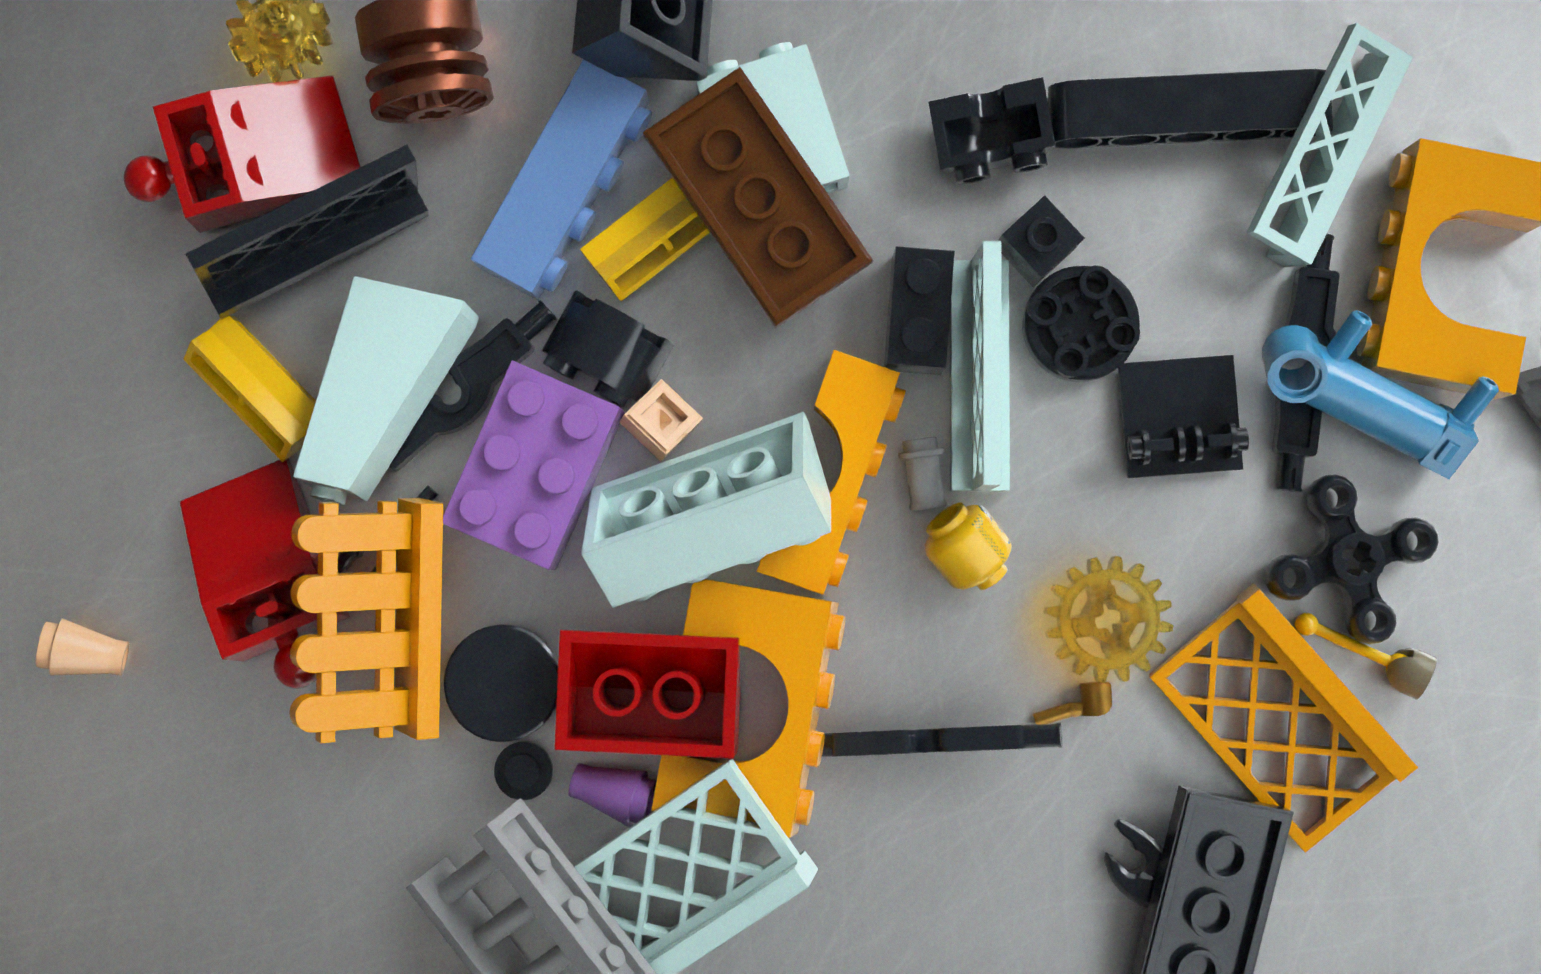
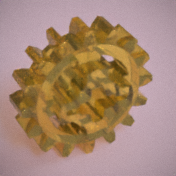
M1111 556L1107 569L1103 570L1098 558L1092 557L1087 559L1088 573L1083 575L1075 567H1070L1066 570L1068 579L1071 582L1068 588L1053 584L1050 590L1055 596L1060 598L1058 606L1044 607V614L1057 618V626L1046 630L1045 635L1047 638H1061L1063 644L1054 655L1060 660L1073 655L1076 660L1073 664L1072 672L1081 676L1087 671L1089 666H1093L1094 680L1105 683L1109 669H1113L1119 681L1125 682L1130 679V665L1133 664L1144 672L1151 669L1150 663L1145 656L1149 651L1160 654L1165 653L1166 648L1156 639L1159 632L1173 631L1174 625L1160 621V612L1171 608L1172 603L1169 600L1155 599L1153 594L1162 585L1159 579H1152L1145 583L1140 580L1144 572V565L1135 563L1127 572H1124L1122 557ZM1111 580L1121 582L1130 587L1140 600L1129 602L1118 596L1115 586L1111 584ZM1087 587L1086 594L1088 600L1079 615L1070 617L1075 599ZM1104 604H1106L1108 610H1117L1120 613V620L1112 624V634H1110L1107 628H1099L1095 623V618L1104 614ZM1145 622L1140 640L1131 649L1129 643L1131 634L1137 624ZM1090 637L1099 642L1102 653H1105L1106 658L1091 655L1079 645L1076 639Z

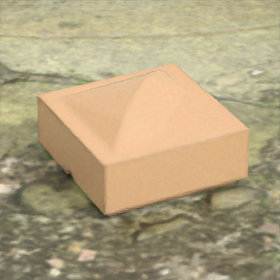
M661 379L623 415L619 423L662 462L700 424L703 418Z

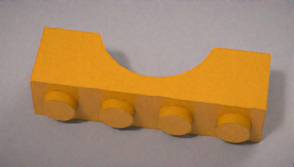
M833 350L814 405V411L832 428L841 452L839 477L835 487L830 492L831 533L820 536L810 544L802 546L793 545L765 555L760 560L756 572L822 595L827 584L838 588L849 554L839 551L846 529L857 533L868 502L867 499L859 497L858 493L865 474L875 478L877 476L887 447L886 444L877 442L883 421L887 420L895 423L906 390L896 387L900 372Z

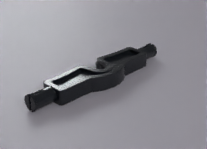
M1326 234L1312 264L1306 265V267H1302L1294 273L1291 302L1284 325H1298L1308 328L1317 336L1320 344L1326 347L1336 334L1333 325L1340 277L1337 271L1329 270L1334 236L1331 234ZM1275 396V427L1272 452L1282 454L1277 490L1302 492L1305 458L1316 456L1318 450L1322 411L1306 403H1289Z
M541 300L516 324L508 318L503 319L482 339L457 356L448 373L453 376L454 382L461 389L459 401L448 405L443 402L441 397L434 394L391 462L390 468L397 471L402 469L439 435L451 434L464 429L484 412L492 398L494 386L505 377L511 361L521 363L532 354L535 348L530 340L549 323L557 319Z
M1061 723L825 733L822 757L1043 747L1062 748Z

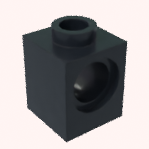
M1044 195L1007 229L998 241H1001V254L1009 260L1010 264L1034 288L1071 254L1085 237Z

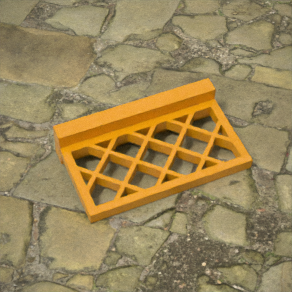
M1253 582L1236 597L1238 599L1158 666L1149 676L1260 802L1280 806L1269 792L1283 793L1282 807L1291 810L1292 794L1325 796L1323 818L1305 833L1292 819L1289 835L1306 853L1395 779L1399 782L1403 781L1418 767ZM1237 619L1253 634L1251 659L1217 656L1219 634ZM1210 642V656L1195 655ZM1260 645H1262L1276 661L1260 660ZM1184 663L1209 664L1207 696L1181 694L1168 677ZM1217 665L1251 667L1248 699L1214 697ZM1259 668L1285 670L1292 678L1290 702L1256 700ZM1300 688L1314 704L1299 703ZM1191 704L1206 705L1205 720ZM1214 706L1248 708L1245 740L1220 738L1212 729ZM1256 709L1289 711L1287 743L1253 740ZM1298 712L1325 715L1331 722L1329 746L1296 744ZM1339 732L1353 748L1338 747ZM1230 748L1244 749V763L1240 761ZM1253 750L1286 752L1284 783L1261 782L1251 773ZM1295 753L1328 756L1326 787L1293 784ZM1337 756L1363 758L1376 775L1358 789L1335 788ZM1334 797L1346 798L1333 809Z

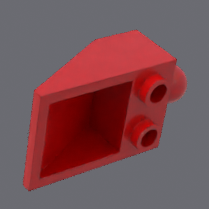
M333 75L210 90L153 106L168 161L163 162L161 159L150 155L136 157L126 166L124 185L129 194L137 200L155 202L162 199L169 192L171 185L175 184L185 219L199 233L265 215L360 168L361 165ZM202 136L213 138V145L208 151H205L199 143H196ZM223 189L229 192V194L211 199L212 194L217 190Z
M288 458L284 462L277 460L181 500L180 506L201 605L222 660L244 662L278 647L279 651L273 663L277 679L289 688L301 689L310 686L316 681V673H309L296 667L290 658V649L297 638L317 631V613H310L295 606L291 599V588L294 582L301 576L318 574V553L300 549L292 539L294 523L300 517L311 514L299 483L293 477L294 470ZM348 611L337 612V622L350 617ZM257 615L258 617L267 618L268 627L255 633L252 628L254 617Z

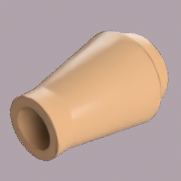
M64 618L59 623L46 621L37 646L36 667L49 669L50 676L87 674L122 676L127 662L129 642L114 639Z

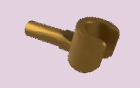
M1109 682L1080 683L1081 702H1069L1033 713L1035 723L1038 725L1050 724L1070 717L1105 715L1112 707L1111 684Z

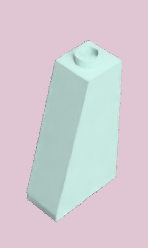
M354 276L293 475L294 478L312 487L311 497L324 502H335L340 506L345 505L347 497L368 501L476 328L479 316L463 300Z

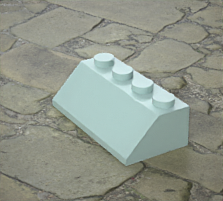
M804 412L592 488L581 555L612 607L631 601L640 602L647 600L665 589L686 582H700L712 573L738 564L755 563L767 554L793 545H807L816 541L820 536L831 533V497L809 422Z

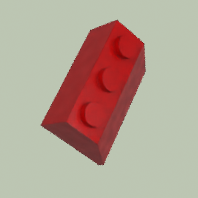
M560 630L554 750L734 758L738 752L741 697L740 639L737 637Z

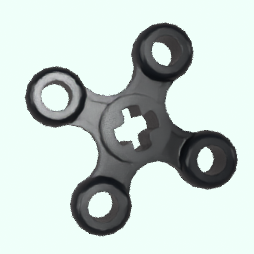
M1336 474L1322 476L1309 486L1306 500L1311 513L1319 518L1324 526V543L1320 550L1310 557L1291 554L1281 555L1273 559L1266 568L1264 575L1265 585L1276 598L1293 601L1307 596L1315 586L1321 583L1328 582L1334 584L1343 591L1347 598L1348 609L1344 619L1349 635L1355 640L1366 644L1381 643L1393 634L1397 622L1394 610L1382 599L1378 592L1377 579L1379 575L1383 572L1384 567L1393 561L1415 564L1430 559L1438 547V534L1434 526L1427 520L1417 517L1404 518L1397 521L1387 532L1380 536L1368 534L1359 527L1355 520L1354 509L1358 498L1357 490L1353 483L1346 477ZM1329 488L1333 489L1338 497L1334 508L1328 505L1326 501V492ZM1410 531L1417 537V546L1414 550L1410 549L1407 544V536ZM1355 549L1353 557L1360 562L1358 569H1347L1349 561L1342 557L1343 550ZM1289 567L1296 574V582L1291 588L1285 584L1283 579L1284 572ZM1369 611H1372L1376 617L1375 626L1371 630L1367 629L1364 620Z

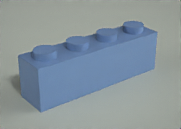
M584 59L582 60L471 257V260L480 269L538 301L545 289L549 292H553L556 289L568 266V262L562 259L572 240L581 242L593 224L596 212L590 208L600 190L609 192L621 174L624 161L618 158L629 139L637 142L650 122L652 111L647 109L649 99L646 89L624 77L615 76Z

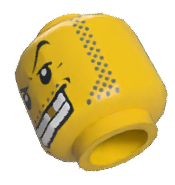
M958 502L944 509L928 524L926 532L929 536L925 543L926 555L953 588L965 590L977 586L980 590H985L995 585L1006 574L1007 567L1004 563L1010 555L1012 549L1011 542L983 506L969 505L965 507L963 503Z

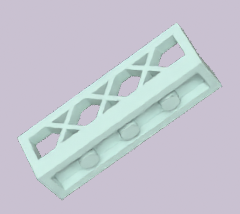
M1358 23L1348 25L1246 232L1270 246L1266 257L1283 267L1312 264L1413 58ZM1359 45L1370 53L1365 54L1354 76L1350 60ZM1340 81H1341L1342 90L1336 91V89H1337V87H1338V85H1339V83H1340ZM1344 96L1333 119V131L1330 132L1325 111L1331 100ZM1314 134H1316L1317 141L1310 143ZM1319 148L1303 180L1299 164L1305 152ZM1290 184L1292 193L1285 195L1287 188ZM1293 200L1279 231L1277 232L1270 228L1269 225L1279 205Z

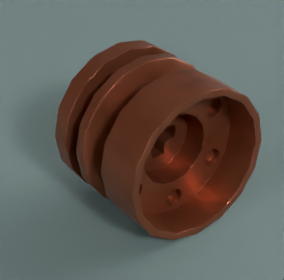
M376 0L357 12L355 23L361 55L366 61L380 64L369 70L365 76L366 86L371 92H375L369 99L371 114L376 120L402 124L438 122L475 112L487 106L494 99L492 85L489 79L484 77L489 71L486 58L483 55L470 52L483 40L476 0Z

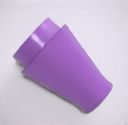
M579 763L573 772L568 794L570 797L587 803L623 825L631 827L633 823H637L653 812L651 809L657 780L648 778L647 771L593 767Z

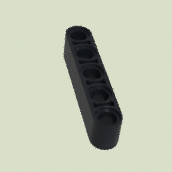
M1298 69L1087 79L1055 83L1048 87V104L1055 148L1075 149L1293 138L1326 70ZM1330 101L1325 111L1329 131L1332 132V101Z

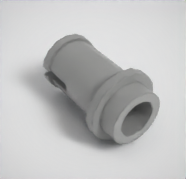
M937 437L902 441L903 453H898L899 459H905L910 510L947 506L944 498L939 454H944V448H938Z

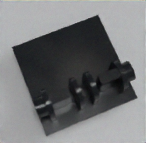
M1233 355L1123 363L1118 368L1127 479L1243 470L1242 451H1247L1249 448V436L1246 427L1240 428Z

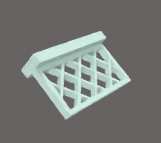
M983 241L972 260H954L950 308V491H1010L1009 260H1001V241Z
M732 758L574 865V868L585 881L601 884L599 900L607 910L611 887L641 893L637 920L614 915L612 917L622 930L635 933V947L656 974L679 973L807 889L818 871V868L805 850L801 853L797 851ZM724 779L727 780L740 799L737 818L705 812L709 790ZM698 798L696 810L684 808L687 804ZM748 811L756 822L746 820ZM668 817L694 821L690 850L659 844L662 821ZM703 824L735 830L731 859L699 852ZM651 830L649 841L637 839ZM744 832L767 837L780 856L765 866L740 861ZM625 848L647 853L643 881L613 875L615 856L618 851ZM657 855L688 862L684 890L653 883ZM605 861L603 872L592 870ZM697 864L728 870L726 892L718 897L693 892ZM738 873L750 875L736 884ZM651 895L682 902L679 923L671 928L647 923ZM691 904L702 906V908L689 915ZM645 935L656 937L643 946Z

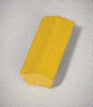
M671 178L580 248V250L621 302L708 235L709 231Z
M230 315L222 320L220 318L210 329L191 340L183 360L282 462L302 449L316 399L235 316Z

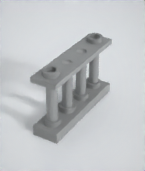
M521 798L473 835L484 849L458 870L449 858L445 856L406 887L471 974H558L571 964L579 974H656ZM499 869L519 894L520 898L493 917L472 888ZM535 916L557 945L529 964L508 935Z

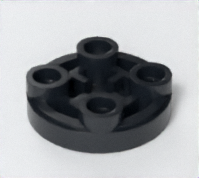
M1072 266L1054 272L1036 287L1029 297L1023 313V337L1031 356L1045 371L1067 381H1093L1112 373L1127 360L1140 339V318L1134 297L1125 284L1103 266Z
M504 624L488 626L477 630L462 640L448 660L444 674V693L448 707L458 723L477 737L495 742H508L524 738L541 728L556 709L558 659L552 648L543 638L526 628Z

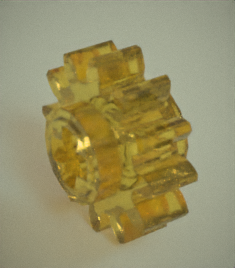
M247 0L236 1L243 18L226 20V26L232 36L228 45L236 61L243 62L251 77L258 76L266 68L272 82L275 83L281 80L283 70L290 69L292 74L300 80L304 76V69L301 65L303 62L308 60L312 64L322 65L323 59L317 46L324 47L333 44V38L327 27L331 21L323 3H316L315 0H257L253 4Z

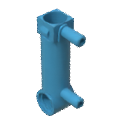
M1358 310L1351 312L1327 347L1320 344L1317 336L1311 330L1298 325L1279 328L1266 338L1262 347V359L1266 378L1272 393L1280 400L1289 403H1306L1416 460L1418 459L1421 466L1447 479L1452 477L1479 442L1474 430V422L1499 391L1498 385L1493 380L1485 376L1479 377L1456 408L1453 409L1441 403L1438 405L1349 359V356L1372 326L1371 318ZM1302 358L1308 360L1302 367L1288 370L1282 368L1291 359Z

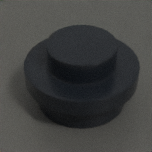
M528 741L516 742L506 747L497 757L494 766V777L498 787L505 795L516 800L520 798L522 800H530L541 795L549 786L553 776V764L549 754L538 744Z

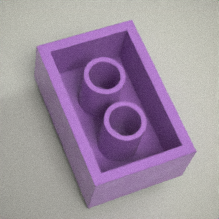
M512 360L444 512L443 524L543 568L556 570L625 412L617 405Z

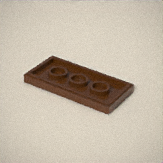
M741 67L643 132V136L775 329L873 263L870 254Z

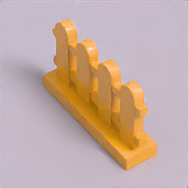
M398 498V512L397 502L377 501V513L338 514V503L319 502V514L304 515L292 527V539L295 545L302 550L318 553V574L301 576L294 582L291 588V599L295 606L310 613H317V634L300 636L294 641L290 649V658L296 667L309 673H316V693L300 695L293 701L289 710L291 722L305 732H316L315 741L319 743L335 742V731L373 727L375 737L389 738L393 737V726L395 730L416 740L439 738L443 503L423 498ZM376 550V572L338 573V552ZM396 550H397V571H396ZM395 609H396V629H395ZM376 610L375 630L337 633V612ZM394 667H395V687H394ZM375 669L374 689L336 692V671Z

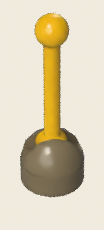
M1302 613L1295 620V628L1301 635L1309 636L1315 634L1386 666V675L1390 685L1399 692L1416 700L1424 693L1433 676L1437 658L1421 650L1407 648L1398 650L1392 655H1387L1319 624L1317 618L1311 613Z

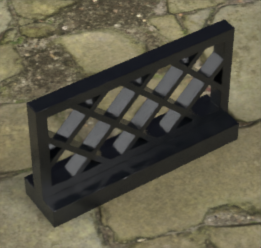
M407 144L185 253L221 320L429 216L428 209L418 191L416 159Z

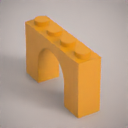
M1420 138L1405 148L1402 153H1398L1391 166L1389 186L1395 188L1392 209L1385 211L1378 232V242L1385 244L1381 266L1376 265L1373 269L1367 291L1368 299L1374 300L1371 314L1372 326L1357 345V355L1363 357L1362 366L1386 378L1466 394L1479 377L1485 376L1498 385L1499 391L1493 398L1494 400L1515 395L1526 337L1465 325L1443 314L1430 300L1424 288L1421 277V258L1430 235L1444 222L1464 220L1526 233L1540 227L1541 162Z
M709 579L692 583L683 635L737 637L740 639V646L759 652L773 663L785 683L788 694V716L779 738L765 753L757 758L745 761L734 760V762L788 838H791L798 833L799 825H809L812 815L815 791L806 789L810 766L819 767L822 758L825 732L816 731L820 708L829 709L832 701L835 674L826 672L830 650H840L845 629V616L837 615L839 604L837 602ZM661 755L651 811H655L724 764L728 759ZM726 779L709 790L705 812L737 818L740 799ZM698 798L687 804L684 808L696 810ZM748 811L746 820L756 822Z

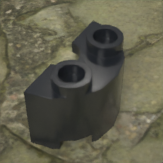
M1043 77L1003 85L1002 88L988 93H966L928 102L940 170L955 173L957 184H969L989 179L991 177L990 169L1012 165L1013 171L1020 173L1038 170L1048 165L1046 154L1053 151L1055 140Z
M575 290L541 351L547 354L543 361L544 365L571 380L574 379L578 371L598 381L593 390L595 393L624 408L628 399L637 403L651 389L674 345L666 338L645 329L644 324L598 299L593 301Z

